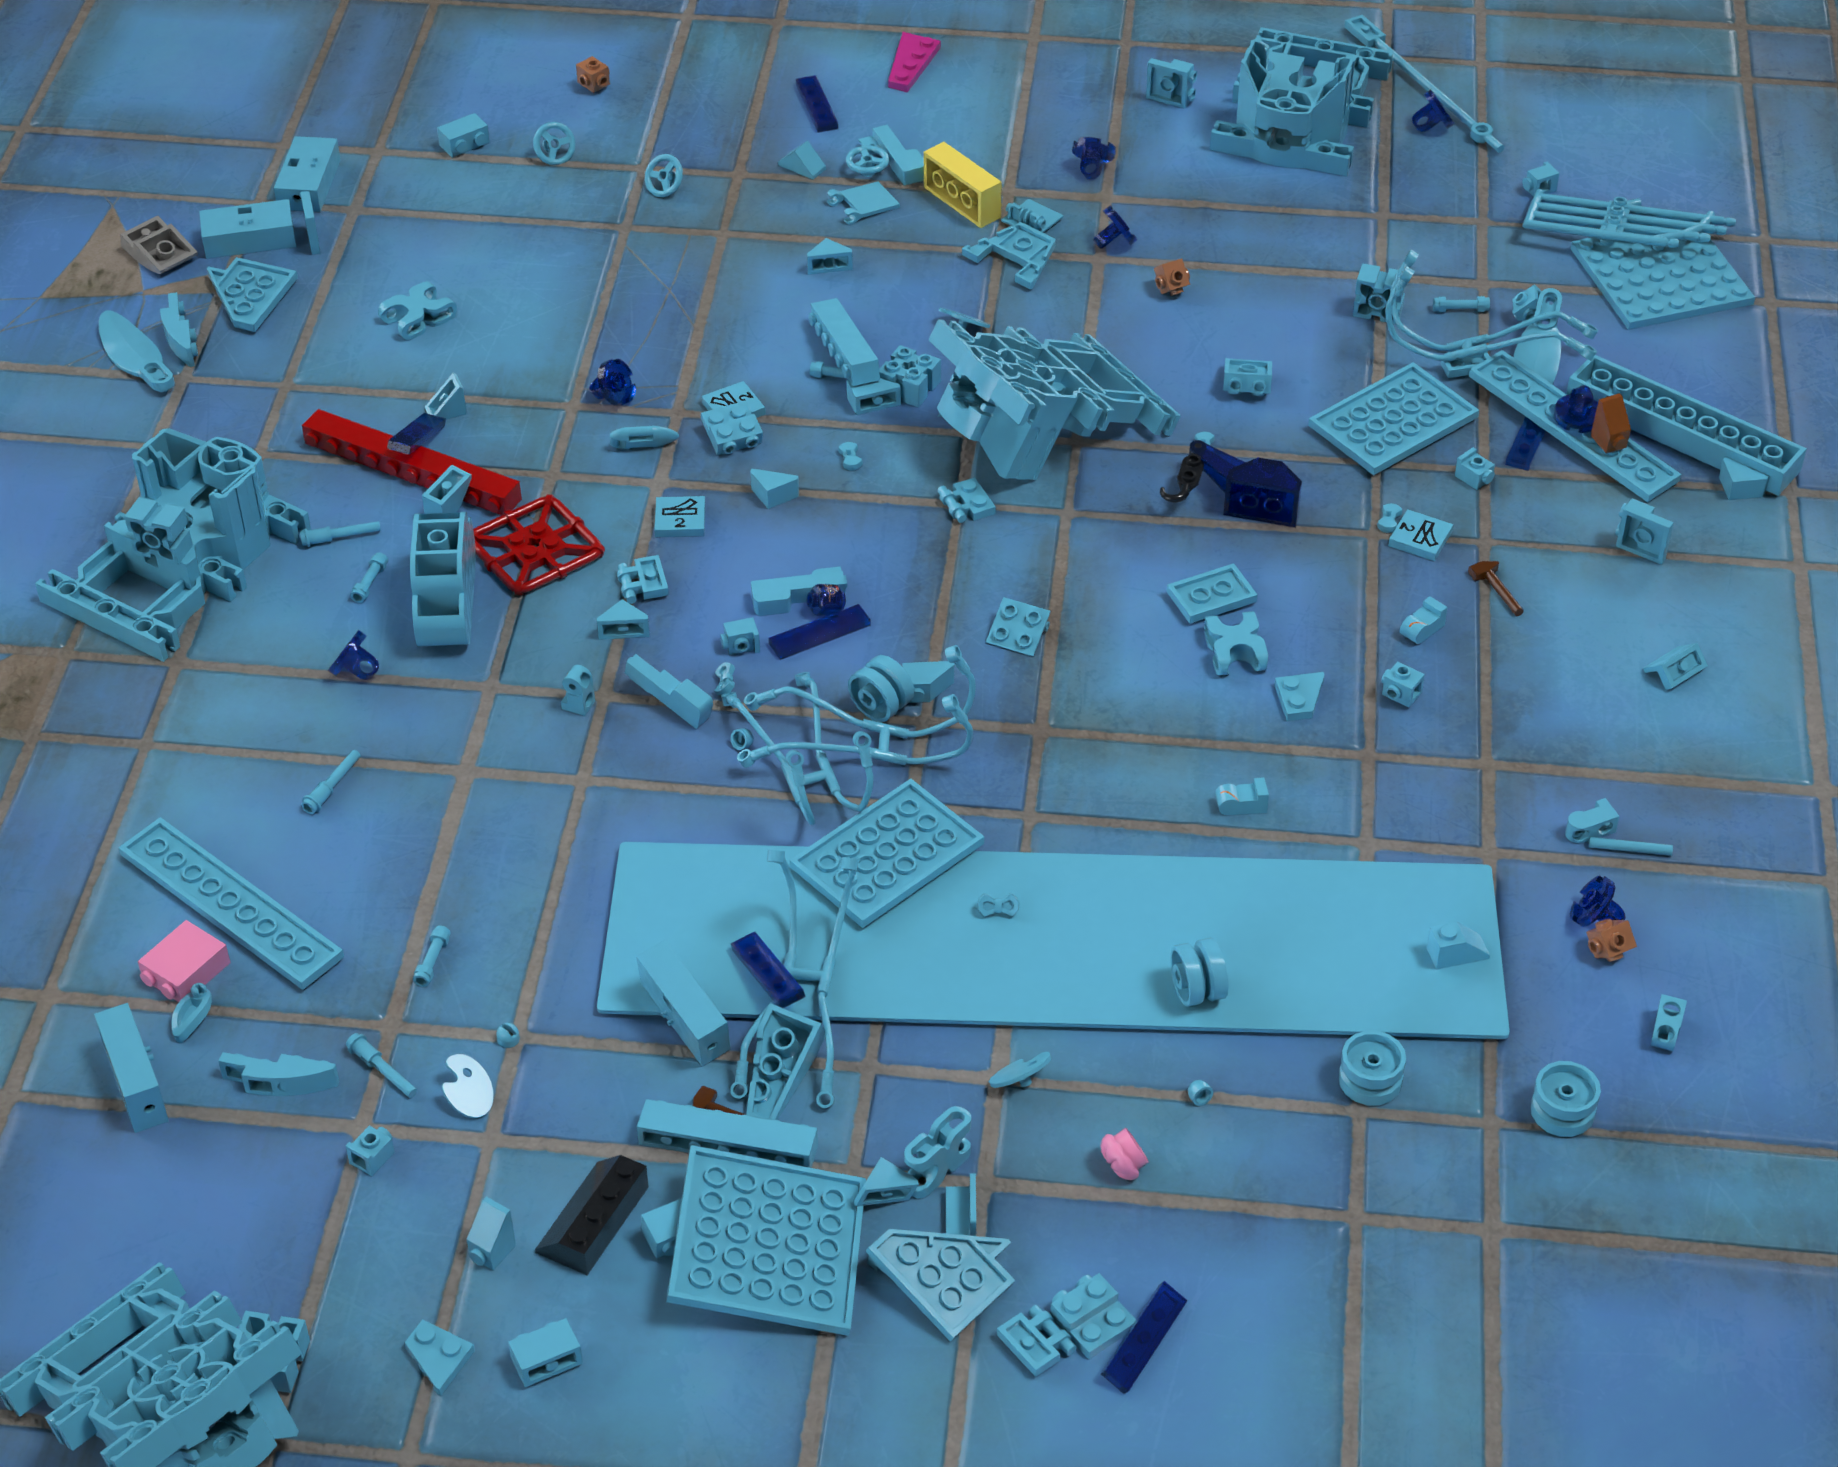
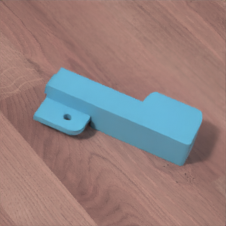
M888 125L872 128V136L859 139L861 146H876L886 151L889 156L888 164L903 185L924 180V158L917 149L905 150Z
M841 566L816 569L810 575L751 581L752 602L754 611L758 616L789 613L791 604L815 601L816 597L846 594L845 588H847L846 575H843ZM828 588H832V589H830V590H833V592H831V594H829L830 592H828V591H829Z
M637 654L627 660L624 673L697 729L711 716L713 708L712 697L689 679H685L681 683L666 670L659 672Z

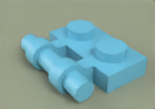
M975 477L953 484V491L947 489L946 486H940L937 490L941 502L948 506L950 515L957 519L959 523L965 522L968 515L975 521L996 514V506Z
M659 555L634 559L635 566L627 567L625 563L618 565L617 577L619 582L622 583V595L629 604L636 602V595L639 593L643 594L644 600L669 595ZM638 578L639 581L632 582V579Z
M1034 1305L1028 1312L1032 1319L1028 1320L1022 1313H1019L997 1328V1336L1030 1372L1037 1377L1060 1361V1353L1056 1349H1062L1069 1356L1076 1351L1077 1347L1071 1341V1336L1064 1329L1060 1330L1053 1322L1054 1318L1048 1311H1042L1038 1305ZM1039 1330L1045 1331L1050 1337L1046 1339Z

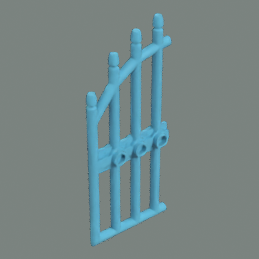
M1537 189L1523 222V228L1678 248L1679 240L1710 242L1711 235L1709 234L1726 235L1727 228L1722 225L1733 227L1736 224V219L1715 216L1713 211L1699 214L1637 206L1628 203L1624 197H1615L1613 201L1606 202L1545 194L1542 189Z

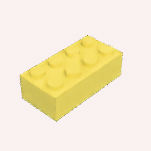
M945 142L924 151L925 189L980 228L1001 218L1002 185L999 179Z

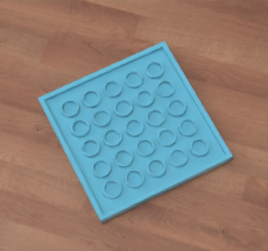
M1595 237L1571 241V251L1628 330L1754 305L1755 296L1711 239L1710 242L1679 240L1678 248Z
M691 1145L688 1154L666 1302L848 1336L852 1322L863 1206H855L854 1200L865 1184L866 1178Z

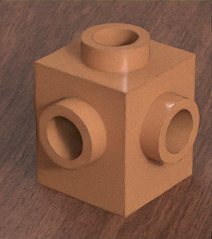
M593 56L576 64L578 83L594 93L610 85V71L606 64Z
M1182 258L1154 268L1155 282L1161 294L1170 292V295L1173 296L1184 292L1183 287L1190 285V274L1187 268H1185Z
M1605 919L1595 923L1596 928L1586 932L1589 939L1588 946L1594 957L1606 958L1608 962L1622 958L1624 952L1637 947L1628 920Z

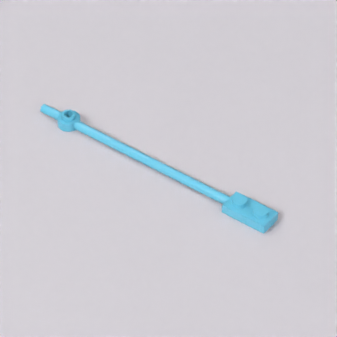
M1359 15L1345 20L1344 27L1366 47L1376 46L1379 49L1394 51L1385 43L1386 35L1365 16ZM1394 51L1393 62L1471 129L1470 137L1475 142H1486L1498 153L1504 150V146L1492 136L1493 128L1491 125L1483 122L1477 123Z

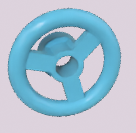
M545 123L535 133L533 140L535 153L546 164L559 165L571 159L575 151L574 135L562 123ZM556 128L563 131L567 137L559 139L556 136H551L546 130ZM541 136L544 138L543 143H542V146H543V149H544L547 153H549V154H548V157L544 155V153L542 152V150H541V148H540V138H541ZM552 140L556 142L555 148L551 146ZM569 143L567 153L563 157L555 159L556 152L559 151L561 145Z
M876 146L856 147L846 156L847 166L866 177L873 176L877 172L882 171L889 163V156L886 151ZM868 152L879 154L882 158L873 157ZM860 153L862 156L861 160L854 164L852 161L853 157Z
M662 154L655 157L648 164L645 171V185L652 195L667 197L679 188L683 177V169L679 160L673 155ZM670 161L664 169L653 171L658 163ZM651 178H657L662 183L663 191L654 188Z

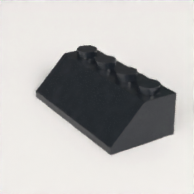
M622 1155L598 1161L538 1244L535 1253L588 1275L648 1189L646 1165Z

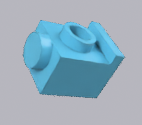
M1544 162L1543 166L1528 170L1527 177L1522 180L1524 189L1533 197L1537 189H1542L1545 194L1557 191L1560 173L1549 162Z
M1472 447L1457 458L1455 477L1478 490L1493 480L1495 464L1477 454V449Z
M753 617L723 623L724 634H720L722 648L727 649L729 655L752 650L755 651V654L760 653L759 632Z
M368 1126L353 1143L348 1142L346 1145L349 1164L370 1176H373L395 1153L392 1135L384 1127L375 1129Z

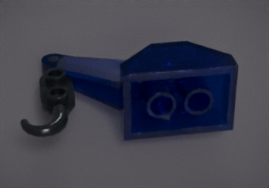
M1195 440L1190 443L1189 455L1182 461L1177 477L1179 493L1170 495L1165 492L1164 487L1160 488V495L1163 499L1174 503L1181 502L1188 497L1189 492L1199 485L1204 471L1225 493L1223 514L1225 516L1296 528L1299 518L1302 481L1283 461L1258 457L1244 462L1201 440Z

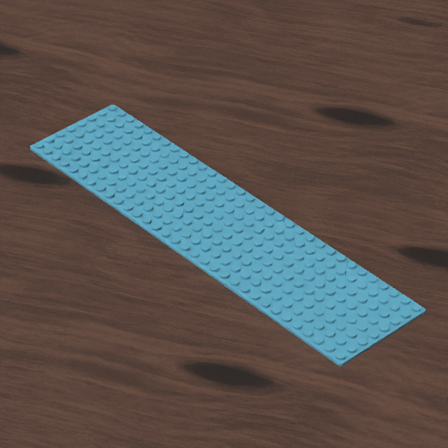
M654 842L621 843L597 1002L598 1012L601 1014L661 1015V1010L641 984L636 956L666 939L723 1017L758 1018L779 992L778 985L785 957L789 952L790 942L789 889L781 865L767 861L768 850L785 851V860L790 868L789 860L808 847ZM973 851L864 928L845 914L834 957L836 962L828 995L825 997L829 1020L1334 1035H1354L1363 1031H1380L1391 1036L1507 1039L1510 1032L1493 874L1491 866L1486 864ZM790 868L796 889L797 959L794 968L822 970L825 958L829 953L839 908ZM984 893L994 899H1003L1009 893H1014L1019 900L1020 906L1014 916L1004 912H994L984 917L979 912L977 903ZM1457 921L1480 934L1490 954L1489 959L1441 969L1435 968L1427 951L1431 926ZM1214 938L1220 947L1226 965L1229 986L1228 995L1225 999L1209 1001L1204 997L1201 1004L1189 1007L1184 1006L1173 981L1170 950L1172 946L1189 943L1194 948L1197 940ZM791 979L788 992L777 1006L812 1020H822L817 995L819 982Z

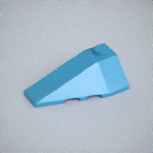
M770 1003L757 1029L756 1053L753 1059L754 1068L752 1082H750L746 1115L768 1120H778L814 1062L825 1039V1033L821 1023Z

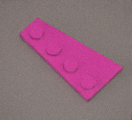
M902 32L889 76L888 88L908 92L940 50L941 41L931 37Z

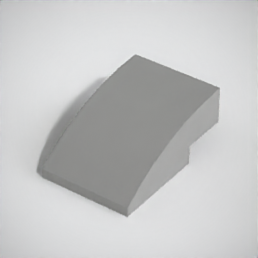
M158 215L120 234L121 247L141 265L158 274H162L198 255L195 248L172 224L167 225Z

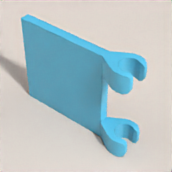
M879 181L843 191L835 189L828 191V195L832 198L827 200L830 206H836L845 200L852 207L845 209V214L849 217L844 218V221L849 225L856 223L863 217L900 208V203Z

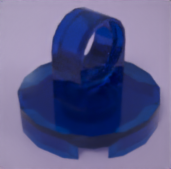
M1430 89L1423 95L1429 103L1413 115L1412 123L1415 128L1420 132H1426L1441 121L1447 129L1453 126L1454 122L1433 91ZM1428 117L1425 124L1418 125L1420 118Z
M1081 137L1078 139V142H1073L1072 153L1081 159L1080 170L1084 177L1092 180L1101 174L1103 163L1110 162L1115 158L1116 147L1108 142V146L1102 144L1099 138ZM1089 164L1096 165V169L1092 173L1085 172Z
M1111 205L1103 210L1111 224L1093 239L1100 249L1106 247L1119 235L1130 246L1137 241L1136 236L1130 233V228L1119 214L1113 210Z
M621 359L607 360L600 365L597 378L590 384L589 391L597 399L605 398L613 406H622L630 403L636 392V384H632L630 378L633 373L629 366Z
M1582 385L1572 389L1570 395H1565L1558 399L1554 408V419L1558 425L1568 431L1570 427L1579 429L1578 433L1592 431L1598 402L1593 399L1590 388Z
M358 630L328 671L337 676L341 669L345 667L362 680L371 679L377 673L379 663L372 654L360 646L367 635ZM360 662H369L373 667V671L371 673L363 672L360 668Z
M1600 875L1590 880L1580 891L1584 896L1579 904L1575 901L1573 902L1570 910V919L1581 927L1589 926L1596 920H1625L1624 910L1612 900L1616 889L1615 883L1606 876L1603 878Z

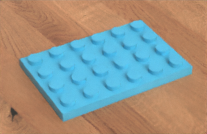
M1413 362L1309 418L1308 426L1372 475H1375L1478 418L1479 409Z
M910 778L791 858L789 862L791 869L839 908L849 870L840 869L841 857L858 859V868L845 914L864 928L984 844V836Z

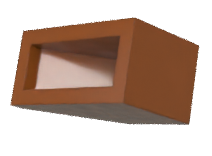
M1619 393L1599 399L1591 437L1606 454L1626 448L1631 427L1622 395Z

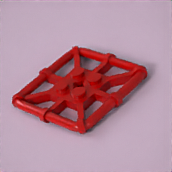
M547 494L546 497L538 498L512 511L508 509L503 512V515L473 529L475 554L484 562V567L489 572H493L515 595H522L557 578L563 579L567 577V573L601 558L605 552L604 546L584 525V521L580 517H576L560 500L551 494ZM544 507L539 521L527 527H523L516 520ZM554 508L569 524L553 530L547 524L552 509ZM505 524L514 531V533L505 537L484 535ZM578 532L590 546L567 544L562 539ZM482 546L504 548L507 553L496 558L491 556ZM564 555L580 556L565 564L556 561V559ZM515 561L522 567L516 582L502 568ZM545 564L549 567L550 571L527 581L531 571Z

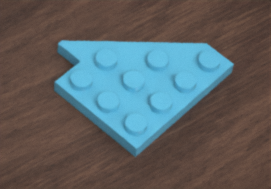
M238 257L234 259L226 270L207 267L208 276L234 327L252 332L259 328L298 279L297 271Z
M888 1229L866 1250V1253L950 1342L1015 1282V1279L995 1259L1010 1245L1011 1241L1009 1239Z

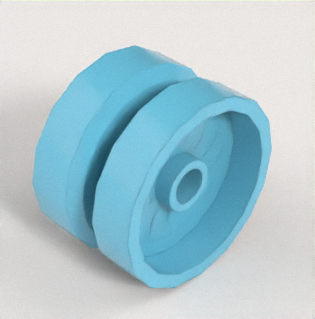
M875 656L866 663L864 668L859 669L848 680V691L851 699L865 716L876 722L888 721L896 714L898 709L905 707L914 697V686L910 676L897 661L889 656Z
M1214 938L1197 940L1194 948L1189 943L1172 946L1170 950L1171 971L1176 991L1184 1006L1189 1007L1201 1004L1204 997L1209 1001H1216L1227 997L1229 986L1226 965L1220 947Z
M1363 1031L1351 1036L1343 1047L1339 1069V1084L1345 1095L1353 1101L1367 1106L1391 1102L1399 1095L1403 1084V1073L1406 1065L1405 1049L1397 1039L1390 1034L1380 1031Z
M1557 1061L1546 1065L1540 1070L1535 1081L1534 1094L1531 1100V1115L1543 1130L1556 1136L1573 1137L1583 1134L1592 1126L1601 1094L1600 1082L1587 1067L1572 1061Z

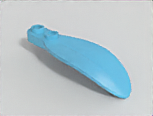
M1554 288L1543 290L1539 295L1534 317L1549 312H1560L1562 305L1561 293ZM1552 301L1554 304L1549 305L1546 302ZM1559 317L1545 319L1529 325L1522 336L1541 332H1559L1557 328ZM1547 321L1549 324H1542L1541 322ZM1541 338L1518 343L1513 358L1553 385L1560 363L1561 340L1558 338Z
M110 310L102 312L99 318V333L109 359L121 370L144 379L153 390L159 392L169 391L174 386L175 380L173 373L164 365L162 355L157 346L142 331L120 314Z

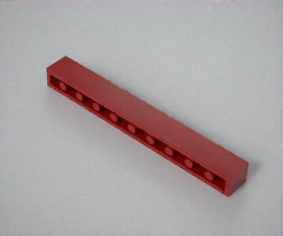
M317 409L302 424L305 444L429 488L451 465H454L472 476L463 501L493 513L503 515V512L508 509L512 511L522 500L520 481L329 412Z

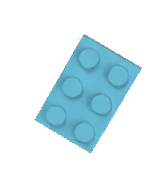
M1234 563L1167 585L1168 595L1189 623L1255 603L1258 596Z

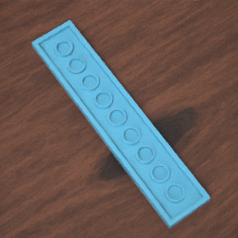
M1499 351L1470 369V378L1646 502L1651 501L1680 482L1682 474L1630 438L1626 448L1606 454L1591 437L1595 414L1505 351Z
M161 817L118 847L121 856L302 990L344 958V952L340 947Z

